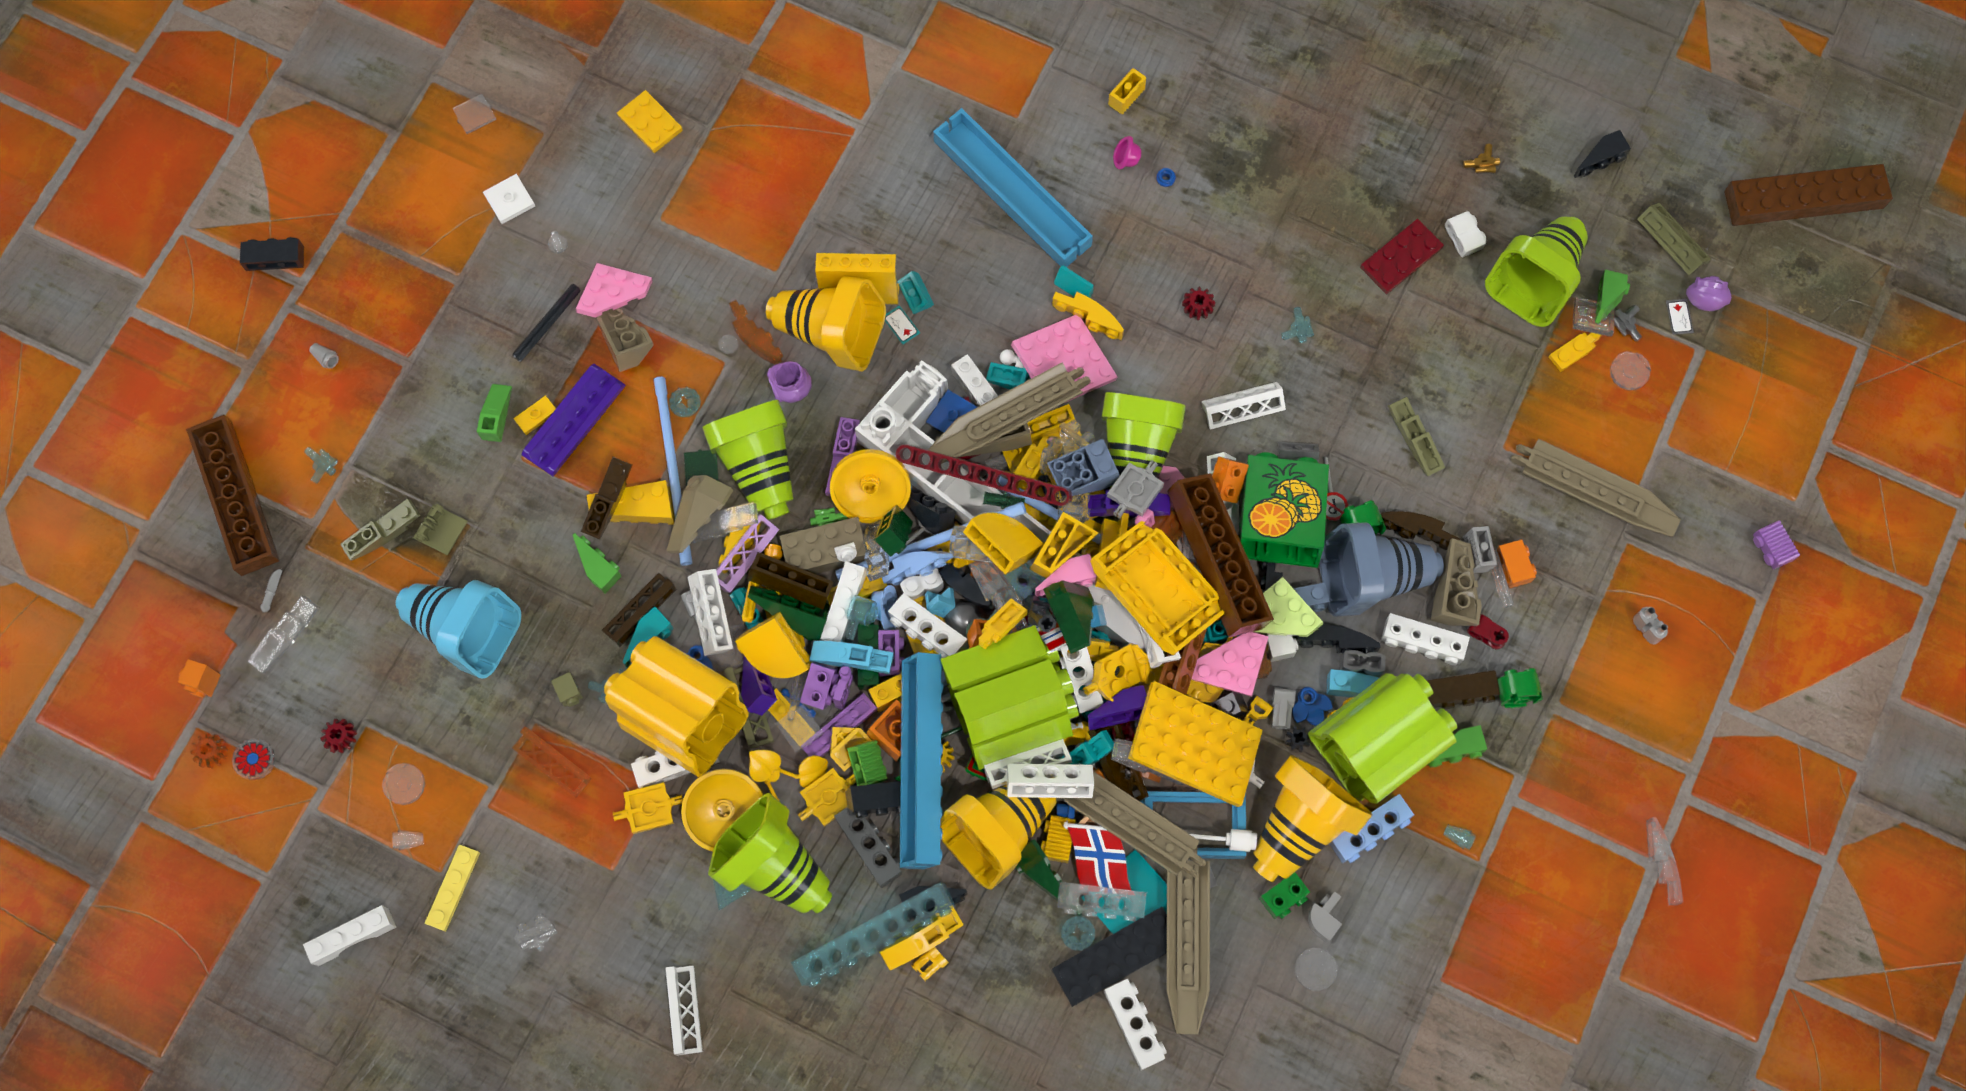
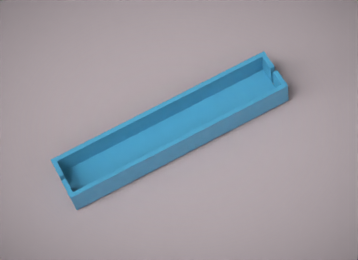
M962 108L949 118V123L945 121L933 131L934 142L1060 266L1068 267L1077 259V255H1082L1092 246L1093 235Z
M918 652L902 660L900 868L927 869L940 865L942 860V850L940 849V840L943 834L942 828H940V819L943 814L942 807L940 806L943 793L941 786V776L943 773L941 765V755L943 752V745L941 744V734L943 732V724L941 723V714L943 712V703L941 702V693L943 691L941 654Z

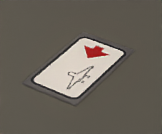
M1687 299L1667 300L1666 304L1672 334L1694 333Z

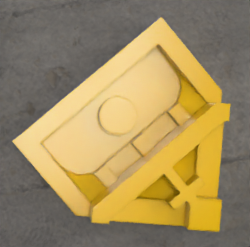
M832 727L830 757L845 772L851 766L847 748L872 740L861 728Z

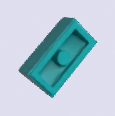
M1061 265L1054 284L1073 297L1078 292L1090 298L1093 294L1094 285Z
M911 271L897 281L913 314L934 305L919 273Z

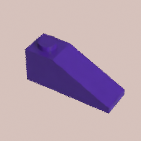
M744 656L741 696L748 712L762 716L777 701L769 676L757 670Z
M1144 685L1123 689L1112 697L1114 701L1108 700L1088 715L1089 730L1140 719L1147 697Z

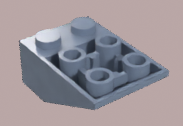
M1103 439L1047 462L1056 484L1068 488L1073 496L1106 489L1114 485L1119 478V472ZM1060 491L1062 498L1067 497L1064 491Z

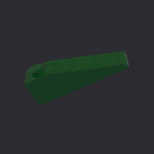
M1063 580L1044 588L1043 590L1070 653L1072 654L1090 646L1094 599L1089 588Z
M756 586L750 587L748 598L772 615L780 612L790 628L805 639L811 641L820 640L827 621L829 604L826 603L824 609H820L787 595H778L774 590Z
M1035 839L1032 840L1022 850L1021 860L1015 867L1018 874L1023 873L1036 886L1077 917H1080L1083 913L1069 890L1067 888L1064 889L1062 886L1063 882L1058 873L1050 869L1051 862Z

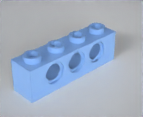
M1400 794L1371 812L1373 814L1358 835L1344 831L1329 843L1342 863L1347 860L1349 863H1352L1360 857L1359 852L1364 849L1367 852L1377 846V840L1383 838L1385 841L1395 834L1393 832L1394 829L1397 827L1403 829L1411 823L1410 819L1414 816V813ZM1386 814L1393 816V824L1385 821L1384 817ZM1374 826L1377 829V835L1369 834L1367 827ZM1351 837H1356L1360 840L1359 847L1351 844Z

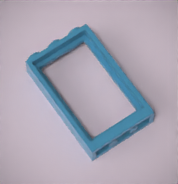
M1147 791L1149 797L1140 801L1152 810L1153 802L1227 803L1205 792ZM1246 793L1242 806L1236 807L1232 805V829L1246 830ZM1197 848V855L1201 858L1245 859L1246 851L1229 850V848Z

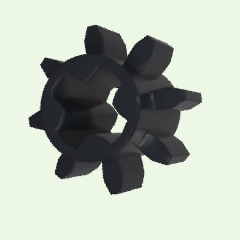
M1294 726L1293 733L1289 731L1286 733L1289 739L1286 740L1285 744H1290L1292 747L1291 752L1294 749H1298L1302 753L1303 746L1307 748L1310 746V743L1307 742L1309 736L1304 732L1305 727L1302 730H1298ZM1297 736L1301 737L1299 743L1295 742Z

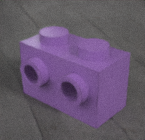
M878 630L879 650L894 653L890 674L880 672L879 674L880 676H897L900 674V670H902V660H904V657H900V650H904V637H900L899 630Z
M812 662L800 703L823 710L828 705L830 706L833 698L831 696L834 684L837 685L840 674H837L838 668Z

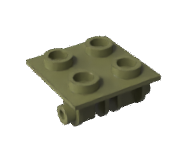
M433 504L413 539L448 556L468 521L443 509L439 504Z

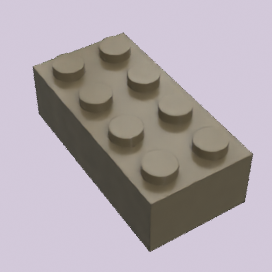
M858 517L780 536L785 562L814 574L844 567L845 562L837 559L834 548L852 542L855 544L857 555L849 562L858 564L868 560Z

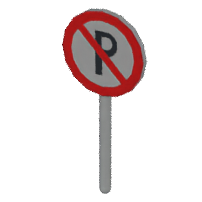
M1324 457L1325 464H1329L1327 457ZM1329 469L1326 519L1337 521L1344 514L1343 510L1348 507V502L1342 494L1333 492Z

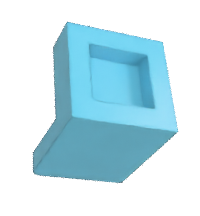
M949 587L941 595L930 591L925 593L926 607L930 613L944 618L955 608L953 588Z

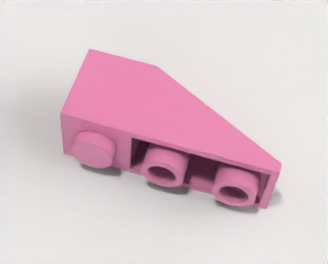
M1090 554L1067 560L1035 588L1034 595L1047 598L1043 589L1062 580L1085 587L1092 586L1095 583L1096 574L1090 562Z

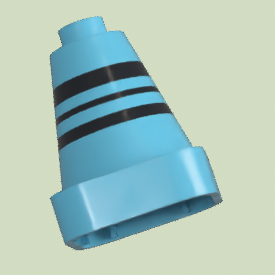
M479 580L469 582L464 588L415 583L409 588L402 589L396 598V608L399 610V616L404 622L433 643L439 654L459 670L482 679L487 678L495 671L521 622L520 607L499 588Z

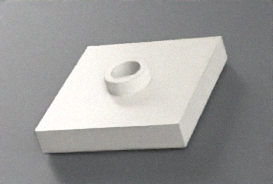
M517 174L483 191L501 224L535 207L534 202Z

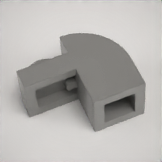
M1336 892L1332 893L1331 896L1326 894L1320 902L1322 908L1314 903L1308 914L1311 930L1326 943L1332 939L1342 926V923L1329 914L1341 898Z

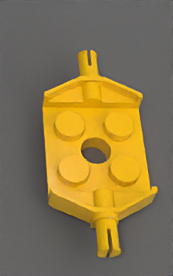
M1229 637L1223 644L1204 643L1198 658L1226 644L1233 637ZM1191 679L1187 695L1202 703L1211 704L1217 701L1224 689Z
M1130 643L1096 661L1094 664L1093 680H1091L1092 684L1083 688L1085 690L1084 693L1088 696L1098 691L1106 700L1114 701L1112 697L1123 689H1128L1139 682L1147 683L1150 668L1147 654L1138 645ZM1117 666H1119V667H1120L1119 674H1118L1117 676H1115L1116 668H1117Z

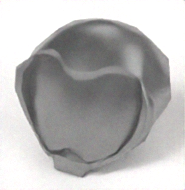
M955 598V608L945 616V621L947 625L966 638V629L972 620L977 618L988 620L989 617L985 609L971 602H964Z

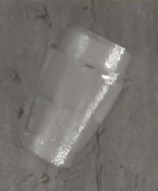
M404 830L392 833L393 849H398V851L424 844L423 833Z

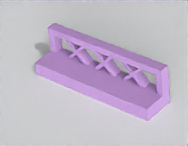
M759 514L716 569L717 576L722 570L730 571L724 582L718 578L720 589L724 592L730 593L753 564L757 552L761 553L779 531L776 526L761 514ZM762 521L767 526L760 535H757V525ZM754 538L752 546L748 551H745L744 542L746 539ZM735 554H742L741 560L733 567L732 557Z

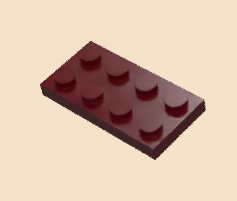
M1417 218L1362 263L1360 268L1387 295L1442 250L1444 244Z

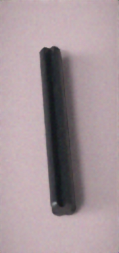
M575 284L570 285L512 355L517 361L521 362L576 298L581 291Z

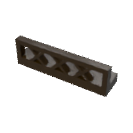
M658 573L602 629V632L617 646L621 647L634 634L639 620L652 608L656 607L658 609L677 590L669 579L666 580ZM661 580L663 584L654 592V585ZM643 596H651L641 607H639V600ZM628 611H636L627 621H625V614ZM614 625H622L613 635L609 632Z
M1120 724L1089 730L1088 733L1092 739L1101 731L1107 730L1108 732V730L1114 727L1116 737L1112 741L1116 749L1100 759L1106 778L1133 798H1135L1132 792L1133 786H1137L1141 794L1135 798L1138 801L1148 798V792L1135 761L1128 759L1130 748ZM1118 747L1123 749V759L1118 758ZM1126 766L1130 767L1132 771L1130 778L1126 777L1124 773Z

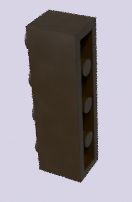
M759 552L756 554L747 578L748 581L820 609H824L834 583L832 580Z
M1495 670L1426 680L1433 690V694L1428 697L1433 708L1451 709L1457 704L1471 706L1477 701L1491 703L1500 695Z

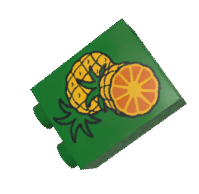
M1262 452L1256 456L1248 455L1247 464L1249 466L1242 489L1238 536L1249 560L1318 568L1325 540L1329 464H1320L1317 460L1310 457H1302L1297 460L1279 459L1277 455L1269 452Z

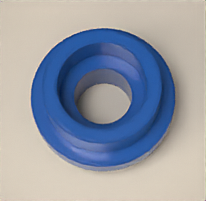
M1169 168L1161 169L1156 176L1158 184L1163 187L1173 185L1176 179L1175 173Z

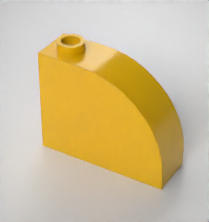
M999 513L980 514L972 518L963 531L1005 575L1033 559L1044 544L1025 525L1014 518Z
M780 612L742 633L735 641L738 650L744 654L750 664L760 672L771 677L790 678L807 671L812 663L809 661L810 656Z

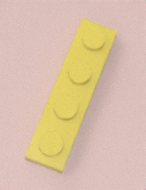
M462 845L458 846L425 924L446 932L480 852Z

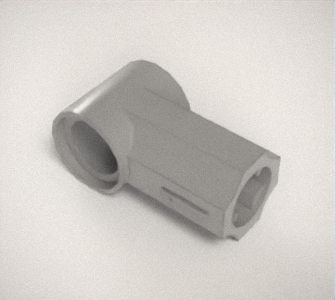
M1274 687L1272 728L1278 730L1290 729L1291 713L1295 702V690Z

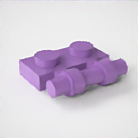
M847 666L840 668L841 680L839 679L837 685L834 684L831 691L835 707L844 710L853 681L851 669Z

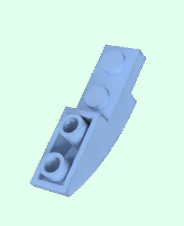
M919 551L904 554L892 560L894 569L881 576L883 583L899 585L907 577H912L916 574L928 576L933 573L934 569L945 566L946 562L953 558V555L943 551Z

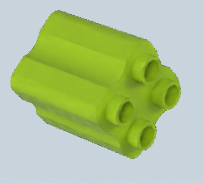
M1386 673L1309 731L1308 736L1322 757L1330 765L1345 790L1359 801L1366 799L1371 803L1377 804L1455 744L1456 738L1452 732L1457 729V724L1445 709L1440 708L1438 711H1435L1428 699L1433 694V690L1426 679L1420 674H1416L1413 677L1409 674H1400L1396 677L1393 674Z

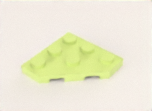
M1282 577L1263 593L1274 620L1262 630L1254 631V633L1308 637L1323 625V621Z

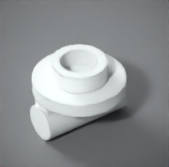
M854 542L834 548L837 559L843 562H849L857 555Z

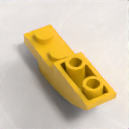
M1055 292L1052 306L1058 311H1067L1081 319L1085 318V325L1089 330L1104 333L1111 339L1122 340L1123 327L1102 305L1076 292L1074 298Z
M949 907L918 929H912L879 951L888 969L892 970L937 946L949 938L951 933L962 927L963 923L954 907Z

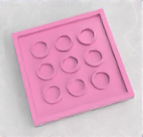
M1076 315L1012 341L1011 346L1031 379L1062 362L1068 373L1082 367L1085 371L1084 374L1074 381L1085 376L1089 377L1091 381L1090 384L1080 389L1083 391L1082 394L1072 399L1114 382L1117 379L1116 373L1083 320Z

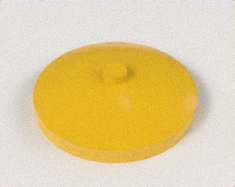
M874 449L856 451L844 457L834 468L830 479V494L836 508L850 519L858 517L861 523H880L882 516L896 505L903 510L911 492L910 476L903 463L887 452Z
M722 768L706 772L689 786L684 796L681 814L685 830L695 843L713 852L718 839L725 830L762 797L763 793L753 779L740 771Z

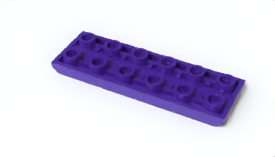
M596 364L591 365L523 449L521 455L554 477L626 385Z

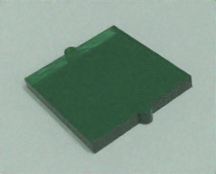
M701 449L696 452L684 453L686 486L690 478L699 475H707L719 481L717 453L712 454L711 450L702 451Z

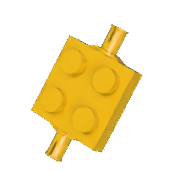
M832 768L800 791L807 805L806 809L797 814L801 821L813 814L824 827L832 822L836 814L847 808L845 791L856 783L855 775L853 774L845 780Z
M664 782L624 792L625 810L613 812L614 821L627 818L633 834L674 824L672 806L682 804L683 795L670 798Z

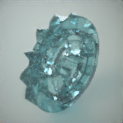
M687 386L685 388L678 387L675 392H672L669 399L670 409L675 415L680 417L692 416L698 411L701 404L699 394L695 389ZM681 396L690 399L687 401L688 408L683 403L679 404L682 402Z
M1075 916L1064 923L1061 937L1067 947L1072 950L1082 951L1093 943L1095 929L1088 919ZM1076 925L1080 931L1087 932L1081 935L1080 942L1076 936H1069L1075 932Z

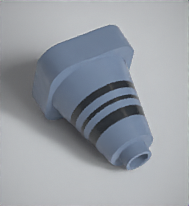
M1365 522L1341 524L1326 535L1319 567L1322 583L1326 584L1330 600L1327 607L1330 613L1337 617L1360 615L1379 601L1432 585L1436 577L1442 575L1444 563L1442 556L1439 553H1435L1431 546L1375 535L1372 526Z

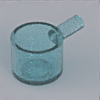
M859 595L853 597L847 612V619L850 621L846 638L854 640L858 624L869 626L875 621L878 614L876 601Z

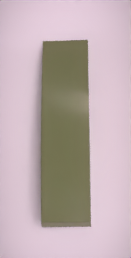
M1404 397L1388 405L1405 442L1426 476L1444 469V463L1430 433L1425 431L1418 414L1415 415L1408 398Z

